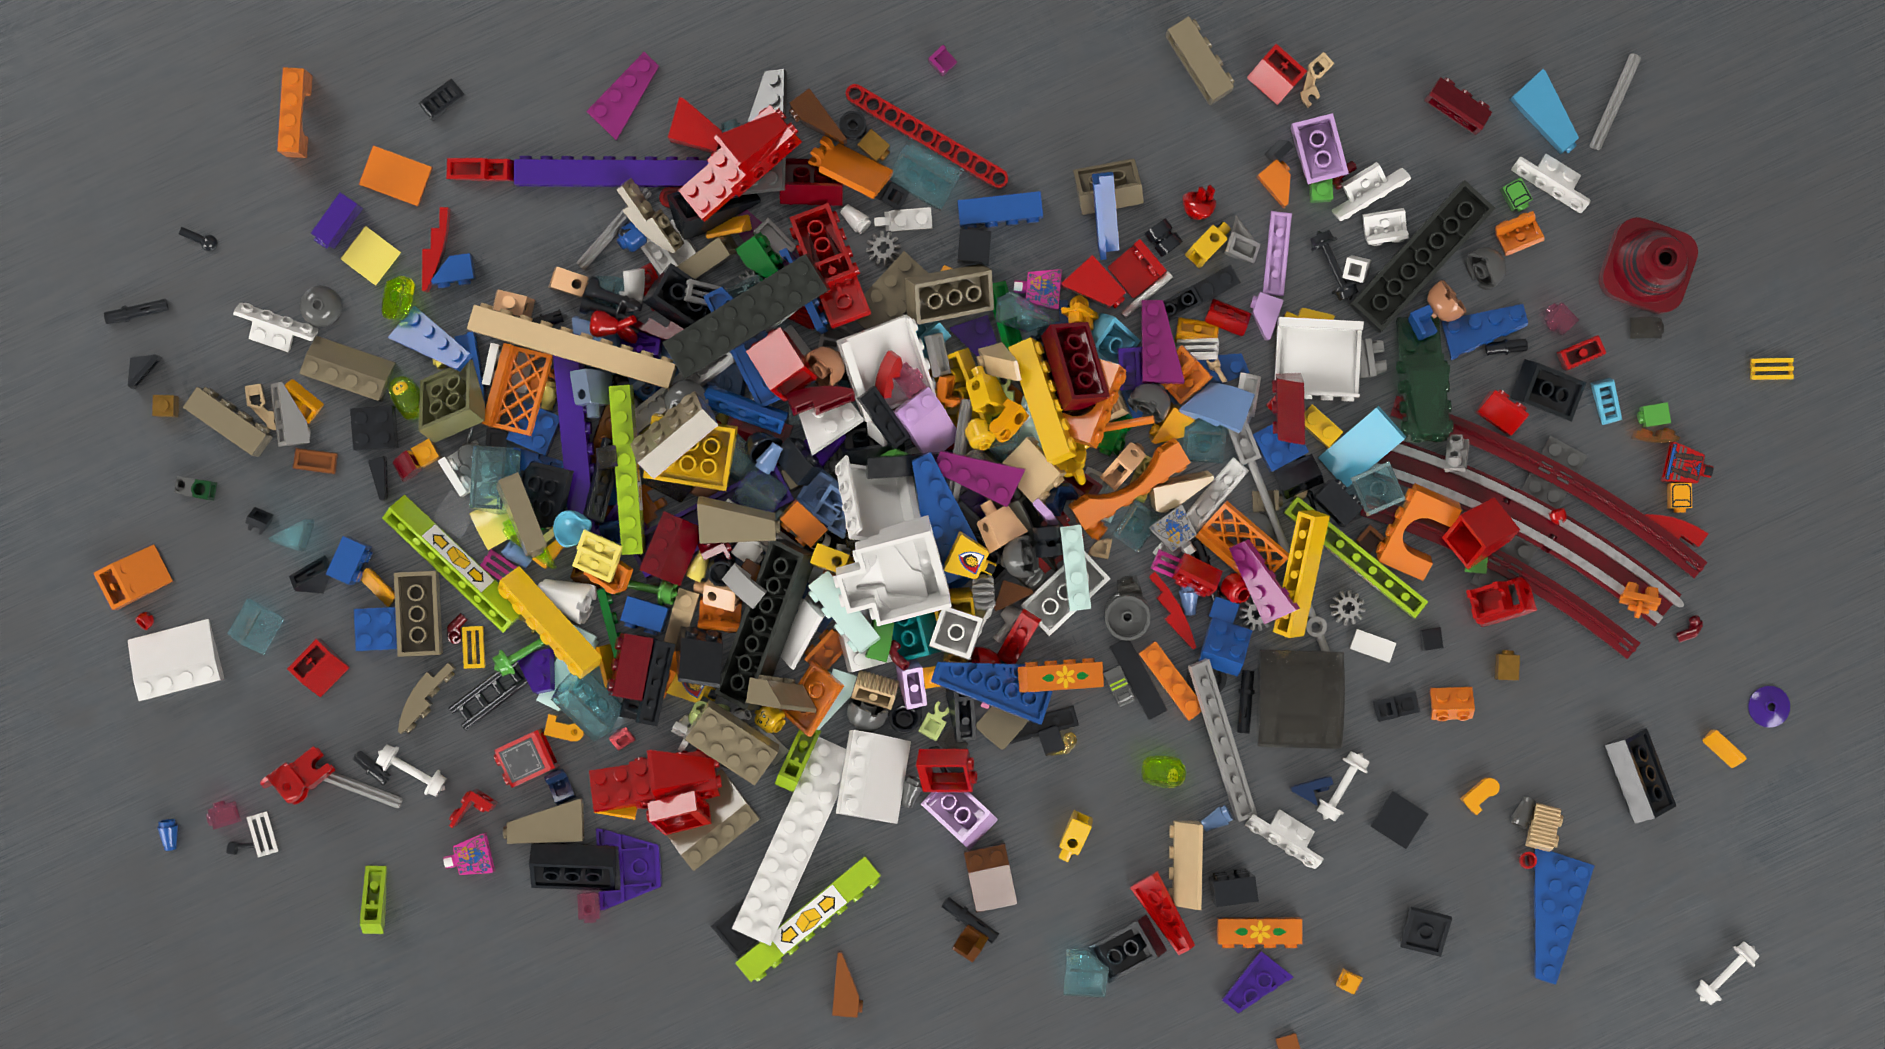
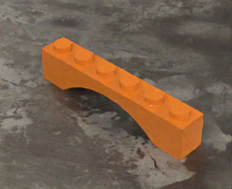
M1172 438L1155 449L1147 468L1129 485L1107 494H1084L1068 504L1084 530L1092 529L1103 518L1113 516L1117 509L1133 503L1134 499L1139 495H1145L1155 485L1165 483L1172 474L1185 470L1187 468L1186 465L1191 462L1179 442Z

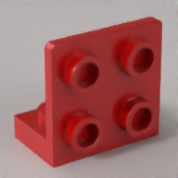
M1141 239L1108 266V270L1133 299L1167 271Z
M478 788L473 791H467L460 801L463 803L461 808L455 809L451 814L449 820L452 822L449 826L451 828L456 827L473 802L475 803L473 806L481 812L493 810L498 802Z

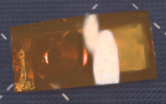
M1665 427L1663 430H1656L1655 436L1652 435V431L1641 428L1640 431L1636 430L1633 432L1631 439L1661 444L1679 441L1680 436L1675 435L1676 431Z

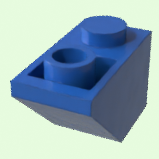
M467 253L449 256L431 279L432 284L438 285V288L450 287V283L456 282L459 285L471 284V280H476L473 255Z

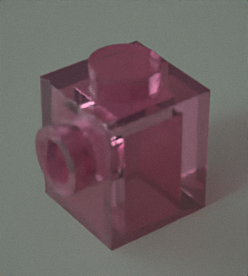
M1554 302L1546 309L1548 314L1544 317L1546 326L1553 332L1556 330L1560 335H1564L1579 321L1563 302L1557 305Z
M907 362L902 366L900 377L893 378L898 389L908 399H911L926 387L922 381L924 376L919 369H913Z
M224 800L213 803V808L208 809V814H206L209 826L213 827V830L241 821L236 801L225 804Z
M599 892L578 893V919H584V923H595L596 919L601 918Z

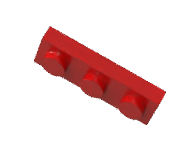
M1023 609L997 653L999 659L1007 664H1016L1042 619Z

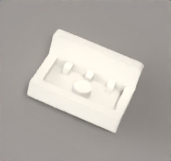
M1404 208L1362 214L1364 236L1368 245L1379 246L1384 242L1390 241L1399 243L1409 238Z

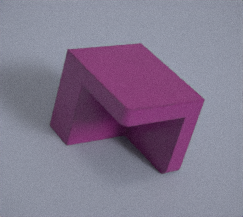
M944 44L928 58V62L942 77L958 63L946 50Z

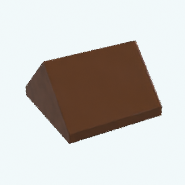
M1003 580L996 598L995 612L1033 594L1032 589Z

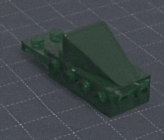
M1398 317L1396 324L1399 361L1396 362V372L1399 374L1400 380L1398 381V393L1401 394L1399 411L1403 416L1401 431L1406 436L1404 440L1405 442L1412 443L1446 441L1450 433L1453 432V420H1449V412H1451L1452 405L1451 400H1448L1447 393L1450 391V365H1448L1447 360H1444V353H1442L1439 317L1435 319L1431 317L1437 333L1420 341L1408 322L1409 317Z

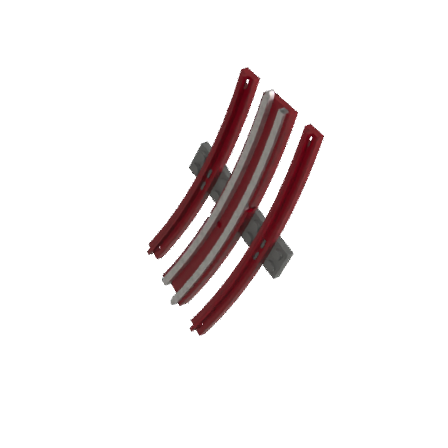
M1395 397L1390 414L1391 417L1419 425L1449 437L1450 435H1463V439H1469V445L1530 472L1521 490L1468 465L1466 472H1445L1446 456L1404 441L1399 443L1370 468L1373 471L1371 476L1411 489L1414 483L1459 502L1461 509L1464 511H1469L1495 497L1520 528V531L1510 542L1488 556L1487 573H1475L1470 583L1477 587H1482L1496 581H1509L1515 577H1522L1531 586L1533 594L1581 624L1625 659H1628L1641 643L1583 599L1528 566L1537 548L1579 572L1618 600L1628 582L1637 583L1639 585L1638 593L1645 594L1647 587L1658 588V598H1661V604L1658 605L1656 611L1649 610V614L1641 613L1640 615L1652 627H1655L1663 619V616L1673 604L1677 607L1684 606L1683 601L1679 598L1682 594L1601 535L1568 515L1564 523L1559 520V525L1551 521L1548 513L1559 509L1566 494L1569 493L1642 539L1693 579L1708 563L1653 520L1604 488L1578 474L1587 455L1552 436H1549L1541 453H1538L1514 440L1460 417L1406 398ZM1365 495L1362 504L1363 509L1360 511L1359 516L1389 525L1393 524L1395 513L1399 506ZM1368 503H1372V504L1378 505L1379 508H1378V507H1375V506H1372V505H1369ZM1366 508H1367V509H1370V510H1373V511H1376V512H1378V513L1376 514V513H1372V512L1366 511ZM1420 518L1411 522L1404 530L1452 550L1442 538L1450 527L1435 520ZM1508 586L1512 596L1516 588L1515 586ZM1623 638L1627 639V640H1628L1631 644H1633V645H1630V644H1629L1627 641H1625ZM1619 642L1623 644L1625 647H1627L1629 650L1627 651L1626 649H1624L1621 645H1619Z

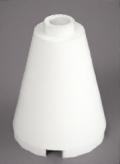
M545 579L538 584V587L564 616L580 625L588 620L594 608L590 606L592 599L596 600L597 598L596 586Z

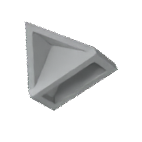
M1236 215L1223 254L1254 264L1261 244L1255 241Z

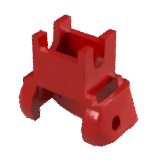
M1515 577L1509 581H1496L1492 584L1466 591L1472 605L1473 619L1481 627L1497 624L1537 611L1531 586L1522 577ZM1508 586H1515L1520 604L1513 605Z
M313 746L294 762H285L265 776L260 785L263 788L273 785L287 803L297 805L307 798L310 789H314L335 772L336 769L332 764L329 765L328 763L316 769V763L325 755L318 747Z

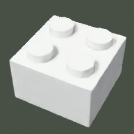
M952 608L943 609L940 612L929 646L970 660L984 620Z

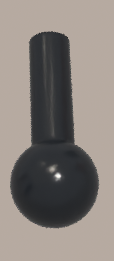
M181 227L178 233L200 243L205 251H213L218 245L217 239L213 235L202 236L184 227Z

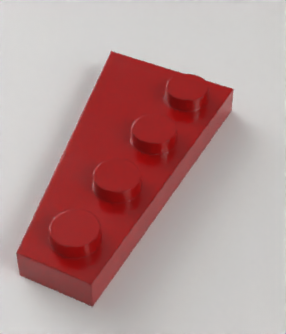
M1158 871L1130 887L1178 955L1191 950L1195 946Z

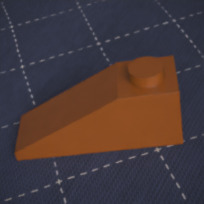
M838 951L832 1016L857 1018L858 1012L862 1013L863 1000H859L860 994L843 951Z

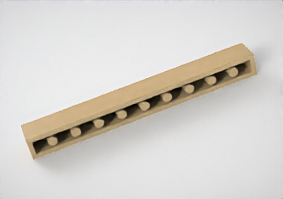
M481 303L480 306H473L467 329L665 389H670L677 366L673 364V359L662 356L661 360L653 358V353L641 350L640 354L633 352V347L621 344L620 348L612 346L613 342L603 338H601L600 342L592 340V335L582 332L580 336L572 334V329L562 326L558 330L552 328V323L541 320L540 324L532 322L533 318L521 315L520 318L512 316L513 312L505 309L497 312L492 310L493 306Z

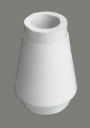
M849 204L840 212L854 232L862 234L871 225L869 216Z

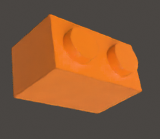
M797 499L779 516V519L782 521L780 525L788 533L792 530L797 535L795 539L803 547L807 544L811 548L828 530Z

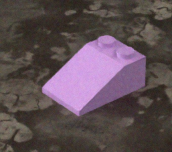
M1333 113L1292 123L1291 132L1307 184L1349 174Z
M929 387L921 388L893 411L911 436L909 438L921 453L945 451L955 443L957 429L943 405Z
M931 792L921 803L931 815L969 850L998 820L969 792Z

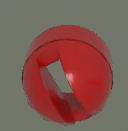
M1559 508L1548 513L1551 521L1556 525H1559V520L1564 523L1567 519L1565 508Z
M142 612L135 618L137 624L144 630H148L154 623L153 615L149 616V612Z
M1525 852L1520 856L1519 863L1523 868L1531 869L1537 864V857L1532 852ZM1525 856H1527L1528 866L1525 864Z

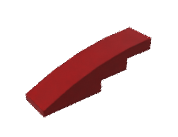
M440 207L439 228H431V249H422V291L424 292L430 291L433 285L431 279L440 269L445 254L451 209L448 207Z
M1155 571L1152 572L1148 578L1162 592L1156 599L1170 613L1164 620L1194 650L1196 644L1180 605Z

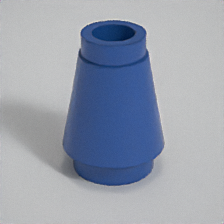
M175 819L160 820L157 829L164 850L171 851L177 849L178 824Z

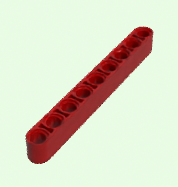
M852 84L846 89V99L851 105L995 189H1003L1007 185L1008 174L997 165L864 87ZM852 90H859L861 96L857 100L851 99L849 96ZM869 101H877L879 107L876 110H870L867 107ZM888 111H894L897 117L895 120L889 121L885 118V114ZM905 122H913L915 128L912 131H906L903 128ZM924 132H930L933 135V139L925 142L921 139V135ZM947 142L950 144L951 149L949 152L944 153L940 151L939 145ZM960 153H966L969 156V160L966 163H960L957 160V156ZM979 163L987 167V171L983 174H979L975 170V166ZM996 174L1004 176L1005 181L1002 184H996L993 181V177Z

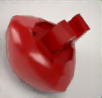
M1208 185L1207 190L1199 187L1198 192H1187L1183 195L1184 210L1189 218L1203 220L1213 213L1216 207V200L1213 198L1215 189L1211 185Z

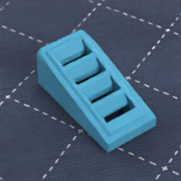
M1605 378L1591 382L1592 393L1601 424L1605 425L1622 420L1614 380L1612 378ZM1608 386V389L1600 391V388ZM1608 394H1610L1611 396L1609 398L1601 399V396H1605ZM1613 403V406L1603 408V405ZM1615 411V414L1605 416V413Z

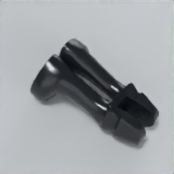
M592 276L586 287L579 313L588 314L602 310L621 321L633 315L626 312L627 308L641 311L643 305L627 295L623 296L605 290L600 286L599 279ZM591 297L599 298L618 305V307L614 308L602 304L600 302L595 301Z

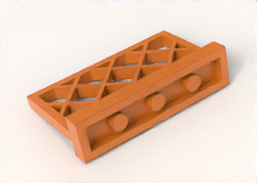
M503 343L485 408V421L482 424L491 428H498L532 437L553 355ZM519 352L525 353L528 361L520 366L517 363ZM540 357L546 358L544 367L538 370L534 361ZM531 364L535 373L526 378L522 369ZM519 372L523 380L513 386L511 382L512 376ZM538 377L540 380L539 387L532 390L528 382ZM525 384L529 393L520 398L516 390ZM513 392L517 401L508 406L505 401L506 397ZM532 396L534 405L529 410H526L523 402ZM520 404L524 413L514 418L511 409ZM507 412L512 421L505 425L499 424L501 416ZM524 417H527L529 421L527 430L520 429L517 423Z
M1228 501L1201 527L1195 536L1239 575L1241 573L1229 550L1230 547L1235 545L1228 540V537H1236L1237 544L1242 542L1241 537L1250 538L1257 551H1266L1267 559H1264V564H1268L1269 570H1272L1274 573L1289 558V553ZM1227 509L1233 515V519H1224L1223 511ZM1220 523L1222 531H1217L1211 524ZM1225 524H1234L1235 532H1227ZM1239 524L1247 526L1249 533L1240 532ZM1255 538H1261L1265 546H1256ZM1271 552H1277L1283 558L1281 560H1273Z

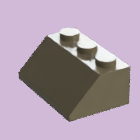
M1135 159L1073 170L1082 215L1095 213L1092 174L1113 172L1116 209L1144 203L1142 184Z
M759 675L758 679L750 678L746 703L816 713L817 709L804 686L795 684V679Z

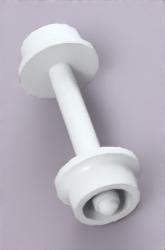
M386 744L383 750L378 751L379 757L376 763L383 767V771H386L393 764L428 784L424 792L425 795L431 794L437 797L440 791L445 790L444 784L447 778L441 775L440 770H437L433 777L425 774L396 757L399 750L398 746L392 747Z
M1350 751L1346 758L1343 757L1342 760L1350 764V767L1329 803L1319 799L1320 804L1317 811L1323 814L1324 820L1330 818L1336 821L1339 815L1344 814V812L1336 808L1357 769L1366 774L1368 772L1366 768L1369 761L1363 758V753H1358L1357 755Z
M1744 941L1739 946H1734L1733 949L1739 956L1710 985L1703 980L1699 981L1700 985L1695 991L1700 995V1001H1706L1709 1005L1714 1004L1716 1001H1721V997L1716 993L1721 985L1745 961L1752 967L1755 966V961L1760 957L1755 951V946H1749Z

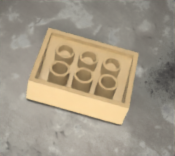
M1174 820V824L1170 825L1169 836L1173 838V846H1169V859H1173V867H1169V880H1172V888H1168V893L1175 906L1201 910L1203 825L1199 821Z

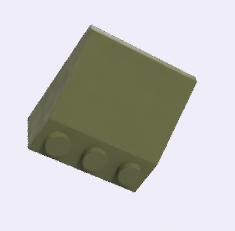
M472 359L460 372L449 367L420 380L419 432L432 442H438L485 421V403Z

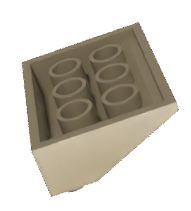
M723 769L717 772V775H721L722 787L719 788L720 796L704 799L710 805L712 824L667 835L693 871L761 818Z

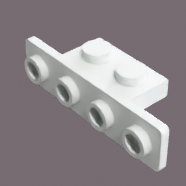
M1548 154L1543 156L1538 167L1523 157H1519L1511 169L1520 177H1523L1579 213H1582L1591 202L1589 198L1574 190L1581 175Z
M1376 162L1341 183L1349 200L1332 209V213L1339 221L1348 219L1352 214L1368 207L1377 199L1385 197L1395 188L1403 186L1411 177L1403 168L1385 177L1381 166Z
M239 303L233 313L236 316L252 321L249 339L289 352L294 336L313 341L319 330L310 324L294 321L290 317L274 314L270 310L256 308L249 303Z
M1279 809L1271 824L1254 814L1246 821L1245 826L1253 833L1263 836L1269 843L1282 848L1288 855L1296 857L1307 867L1316 869L1322 863L1323 858L1306 848L1315 831Z

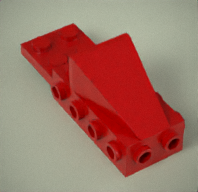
M769 105L767 108L762 109L752 121L716 135L714 139L721 148L714 151L711 157L707 159L709 162L707 166L678 190L704 222L735 195L740 197L802 143L796 135L799 131L791 122L789 124L786 123L785 119L787 117L779 108L775 110Z
M829 203L789 217L793 226L789 228L793 240L798 239L799 242L796 245L799 256L810 255L830 288L829 291L819 297L831 328L833 329L870 315L871 311L857 278L860 271L856 262L852 263L850 260L854 256L850 246H845L843 242L847 240L843 228L838 229L837 223H840L837 212H832Z
M699 749L694 752L679 751L676 753L647 750V758H636L634 761H630L628 765L590 770L589 777L593 811L596 813L635 806L637 809H648V802L695 791L703 799L720 796L719 788L722 787L721 775H717L716 769L720 767L719 762Z

